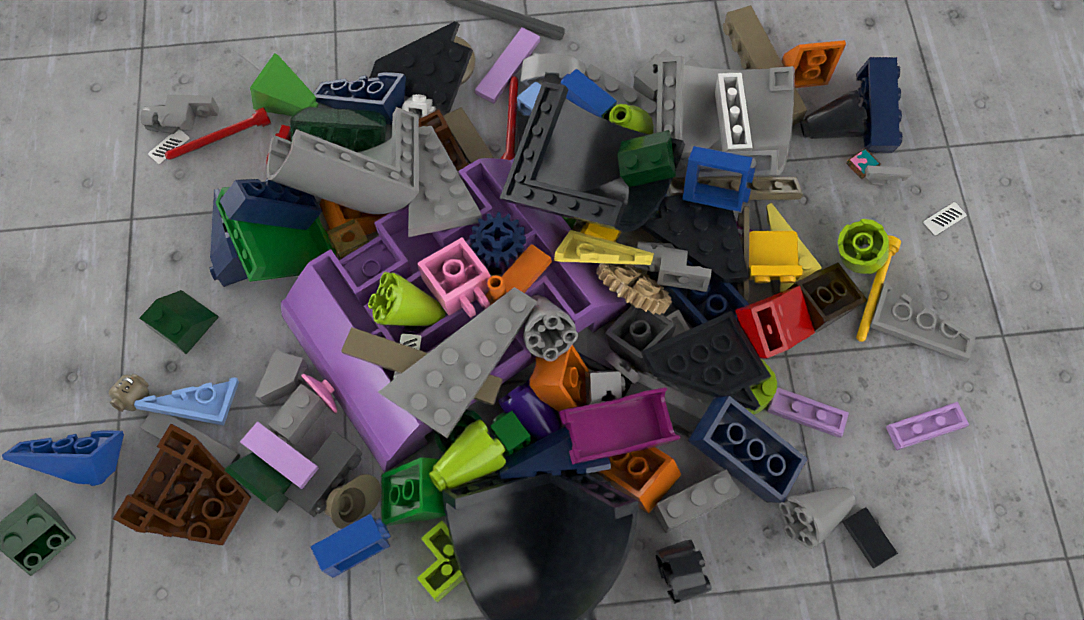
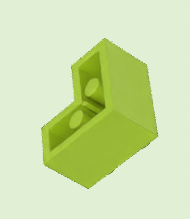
M442 520L421 538L438 560L417 577L437 603L464 580L455 557L448 527Z

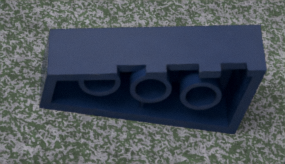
M869 57L856 73V80L861 81V86L858 88L859 97L863 98L861 107L864 106L867 114V120L864 121L867 135H863L864 150L866 149L868 152L892 153L902 143L903 135L899 131V123L902 119V111L899 109L901 88L898 87L901 69L900 66H897V57Z
M268 178L265 182H261L259 179L235 180L220 199V203L229 220L307 230L322 213V209L314 195L271 181Z

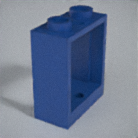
M693 146L688 159L683 200L741 212L743 202L748 203L751 188H747V184L752 183L755 168H751L753 158ZM700 166L741 173L739 191L698 183Z
M369 514L310 547L321 571L334 578L389 548L390 544L387 539L391 538V535L380 518L376 520Z

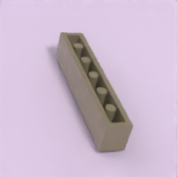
M751 5L727 12L725 22L723 23V30L725 35L729 36L734 52L738 53L744 70L784 67ZM795 86L792 125L800 123V120L804 119L807 108Z

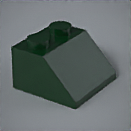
M669 130L621 142L618 151L620 177L628 187L676 177Z
M180 290L156 299L139 319L155 333L187 354L219 316Z
M253 452L227 466L224 470L277 513L289 500L284 493L293 482Z

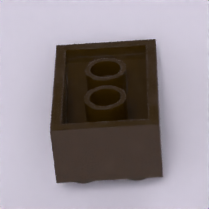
M839 262L795 282L788 288L801 287L815 333L826 328L867 301L866 297Z

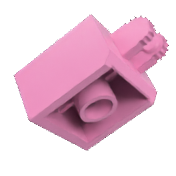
M463 238L456 240L417 263L422 280L448 316L463 308L468 316L472 318L476 315V312L470 303L475 300L479 302L483 309H487L490 306L485 294L489 291L487 282L491 276Z

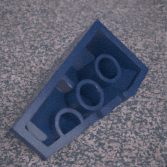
M219 188L214 190L210 248V259L213 266L209 267L213 279L219 280L223 287H226L248 277L215 203L220 193Z

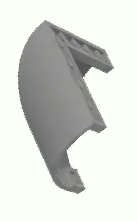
M682 56L658 57L657 133L669 130L671 138L683 140L685 143L676 170V177H686L688 159L693 146L722 151L715 98L716 82L720 73H742L753 147L752 151L726 152L752 157L751 168H755L754 176L780 175L787 161L792 133L795 83L794 66L750 70L713 69L684 65V57ZM700 166L699 177L742 176L741 173Z
M396 107L393 113L392 138L381 145L361 152L349 150L297 129L292 137V142L274 135L270 142L267 177L271 181L363 213L387 214L396 212L407 206L419 193V116Z

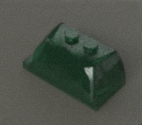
M307 107L299 110L290 119L291 142L296 129L355 152L365 151L386 142V121L384 116L377 111Z

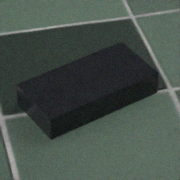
M867 507L842 521L872 568L881 565L898 554Z

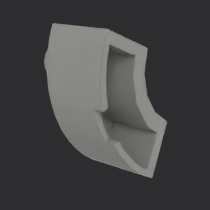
M535 53L533 56L523 59L521 82L528 87L535 81L542 85L543 81L560 84L562 78L566 74H571L576 68L585 74V63L573 55Z

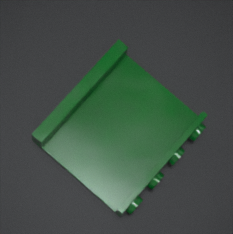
M222 187L215 203L249 282L299 276L310 261L330 249L337 257V252L332 247L328 233L324 229L319 216L307 230L229 220L220 203V199L230 187Z

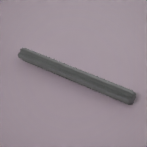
M445 0L448 4L521 28L523 27L524 29L557 40H562L565 34L563 27L481 0Z

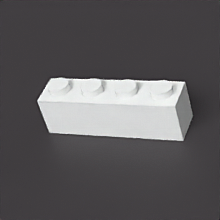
M720 73L717 77L715 98L722 152L752 151L753 147L742 73Z

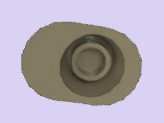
M361 474L346 485L335 488L328 495L324 513L330 516L334 525L340 529L362 519L378 505L381 497L379 481L372 475Z

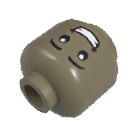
M136 374L123 375L109 390V396L112 399L110 404L120 412L124 410L135 411V401L149 396L148 383Z

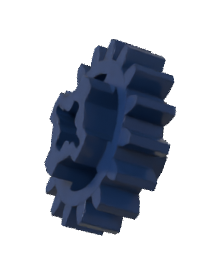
M497 212L496 217L492 218L489 213L487 214L486 221L481 218L478 219L479 227H472L473 235H470L471 249L474 253L477 252L476 256L480 260L485 258V265L487 266L491 261L495 262L496 268H499L500 262H504L506 266H509V259L512 258L516 261L518 259L517 253L524 252L523 245L526 244V236H523L525 234L524 227H519L518 219L511 221V214H507L505 218H502L501 213Z

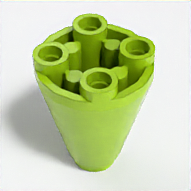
M618 104L610 111V122L648 135L654 134L653 120L647 111L642 108Z
M384 272L382 274L379 288L376 294L371 295L368 302L369 309H373L374 321L380 325L432 326L443 319L446 314L437 300L396 273Z
M478 419L476 422L469 424L433 466V471L429 473L432 482L441 492L446 488L465 484L504 467L506 463L502 455L505 452L504 446L497 438L493 440L489 436V431L482 420Z

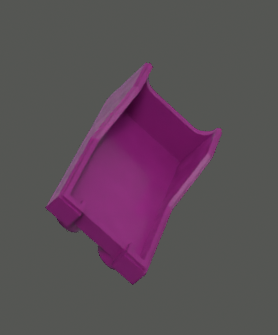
M667 388L643 391L612 401L560 411L562 425H566L569 430L573 444L572 450L569 451L572 465L667 445L679 440L681 436L676 435L673 430L665 401Z

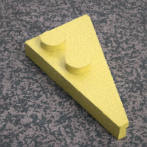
M772 203L766 206V218L770 231H793ZM799 237L798 265H802L803 275L796 282L822 269ZM780 283V292L786 291L794 283Z
M570 230L555 251L554 261L651 265L654 253Z

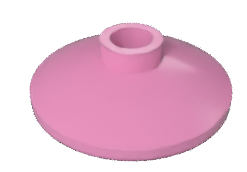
M302 374L301 377L336 414L338 412L337 406L331 395L335 389L326 379L320 382L309 375Z

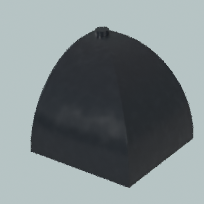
M543 81L500 199L515 205L622 232H631L638 229L657 210L673 180L672 177L628 187L620 177L618 151L621 142L648 134L625 128L584 110L566 99L568 88L565 85ZM671 138L676 171L685 143L683 140Z
M577 469L561 470V475L552 476V473H544L542 471H537V475L534 477L501 479L496 475L442 490L448 532L457 563L476 605L486 620H583L597 607L612 588L627 560L633 543L638 517V501L589 474H577Z

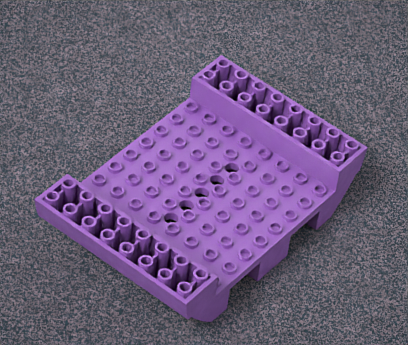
M496 158L478 159L458 171L480 210L484 221L487 220V214L489 213L492 218L496 217L497 212L501 213L502 218H505L507 214H511V221L518 219L519 227H524L525 234L523 236H526V244L523 245L524 251L532 244L551 257L552 263L525 292L526 295L530 297L541 295L550 300L570 316L575 323L577 333L586 327L593 333L631 307V303H627L623 297H618L616 292L610 291L608 286L602 284L604 281L598 279L599 275L596 274V269L599 263L554 261L555 251L568 232L572 230L562 216L515 205L500 199L514 158L512 160ZM409 204L374 222L379 236L341 260H338L330 249L310 261L295 281L286 299L281 301L283 319L323 380L326 379L335 389L333 392L334 397L384 473L426 446L428 443L425 435L434 429L378 393V391L394 380V371L341 352L351 327L400 343L402 334L421 335L420 351L429 353L485 310L475 300L470 303L476 312V315L472 318L462 308L450 316L446 313L443 319L432 326H418L413 331L406 330L405 326L380 325L374 321L373 309H369L368 302L371 295L376 294L380 285V278L384 272L399 274L437 300L422 280L417 263L460 238H463L471 248L470 235H473L472 227H479V224L476 223L408 237ZM485 258L480 260L488 272L491 268L496 267L495 262L491 261L487 266L485 265ZM509 259V266H506L504 262H500L499 268L502 270L501 275H499L500 277L512 266L515 260ZM524 324L490 373V375L502 378V384L536 362V356L531 354L524 342ZM473 399L470 405L476 402L477 400Z

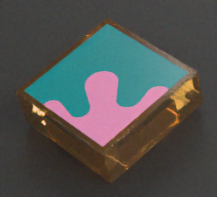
M866 148L852 156L846 163L861 180L866 177L865 169L867 166L881 165Z

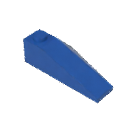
M100 430L91 432L90 437L78 438L77 434H72L53 442L52 438L23 441L2 454L3 460L76 484L97 486L104 483L116 471L124 433L123 431Z

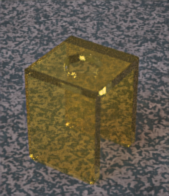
M356 218L327 231L334 249L341 259L369 242Z

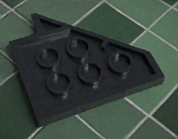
M454 21L375 60L369 78H376L378 73L384 72L404 74L406 77L404 96L410 98L412 95H425L426 99H432V106L436 109L450 113L473 50L454 42L460 26L458 22Z
M683 195L665 196L658 207L660 218L649 219L641 226L643 230L662 243H669L676 249L688 251L687 260L696 266L711 269V276L722 284L744 282L749 277L733 210L683 200Z
M732 311L649 347L641 353L654 377L716 398L730 396L743 407L754 411L761 405L750 388L767 381L771 377Z

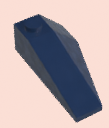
M384 72L378 73L376 78L368 79L365 75L359 76V80L350 82L346 79L325 81L319 84L313 94L316 96V102L373 123L392 125L393 113L396 107L402 109L404 103L406 77L400 73Z
M563 427L505 457L506 463L504 467L495 471V473L501 479L534 477L537 475V471L552 473V476L561 475V470L577 469V474H587L611 469V463L609 458L606 457L572 465L569 451L572 450L573 444L567 427Z

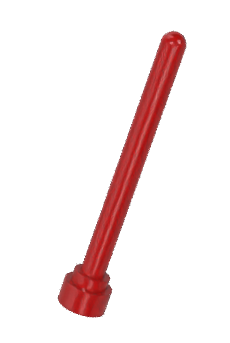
M515 76L510 79L506 152L501 157V159L512 160L516 155L515 137L519 80Z
M262 107L255 110L256 113L252 114L253 117L166 151L165 157L171 160L255 125L265 127L272 123L265 108Z

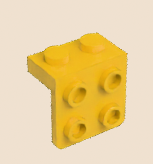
M749 232V280H755V283H770V280H780V283H795L803 275L802 265H798L797 232Z

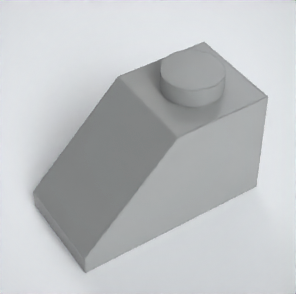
M275 350L255 397L262 404L267 405L294 392L302 382H305L301 375L309 374L307 363L301 357Z

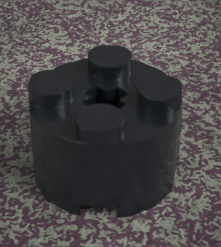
M691 539L656 550L657 555H655L659 573L661 578H664L668 588L671 587V590H668L667 593L674 604L712 590L707 575H704L702 567H705L702 553L700 550L696 551Z

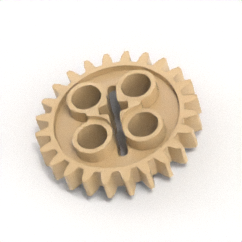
M600 263L596 269V274L599 275L598 279L604 281L603 285L608 286L610 291L616 292L618 297H623L627 303H631L636 308H641L645 312L649 310L652 314L656 312L660 315L661 313L664 314L672 303L671 297L668 296L669 293L663 290V286L657 284L656 280L650 279L649 275L643 274L640 269L638 270L633 265Z

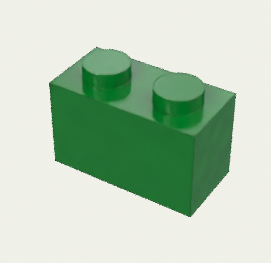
M513 411L508 414L501 413L493 419V424L490 425L493 440L497 438L502 443L505 449L503 454L506 457L531 444L529 433Z

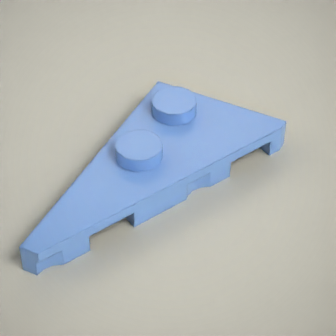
M233 377L229 378L228 382L215 385L211 382L200 387L172 391L170 395L157 398L155 395L136 400L134 406L139 410L224 426L239 380Z

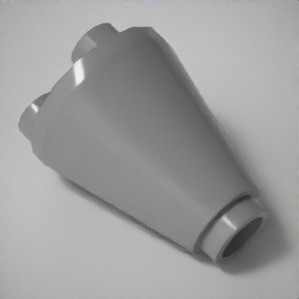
M534 295L531 298L537 301V305L524 323V342L531 354L544 358L546 361H554L558 356L569 350L577 340L578 333L575 323L568 314L550 300L541 295Z
M835 487L795 495L786 499L784 503L779 504L786 525L784 527L785 534L790 540L796 539L803 546L813 549L820 545L851 511L852 506L855 505V497L848 488Z

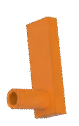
M531 244L502 277L494 275L488 279L489 291L485 296L490 305L514 287L525 293L552 263L551 257Z

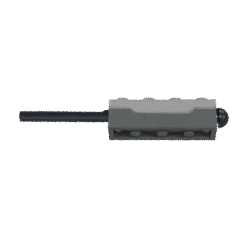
M578 352L586 367L592 371L612 370ZM637 372L641 378L636 384L624 376L625 388L629 389L626 396L666 387L665 401L673 430L688 438L691 437L708 406L702 403L701 399L693 395L687 396L679 392L680 390L672 384L665 385L647 372Z

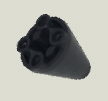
M858 91L847 92L807 115L805 119L800 120L803 137L816 139L867 135V128L864 122L867 120V114L864 106H859L860 97Z

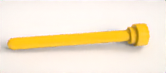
M888 235L890 250L888 260L876 272L856 335L857 340L860 342L865 341L891 257L899 251L901 240L895 236Z

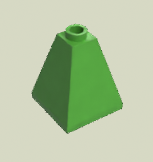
M275 53L250 87L253 109L255 110L264 107L266 112L308 118L309 115L313 116L319 107V104L316 103V96L281 57Z

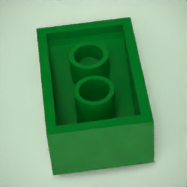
M421 457L381 474V521L386 526L437 519L445 516L443 492L435 486L429 476V473L433 471V466L439 459Z

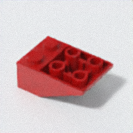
M800 286L735 310L741 328L760 358H769L789 350L815 333Z

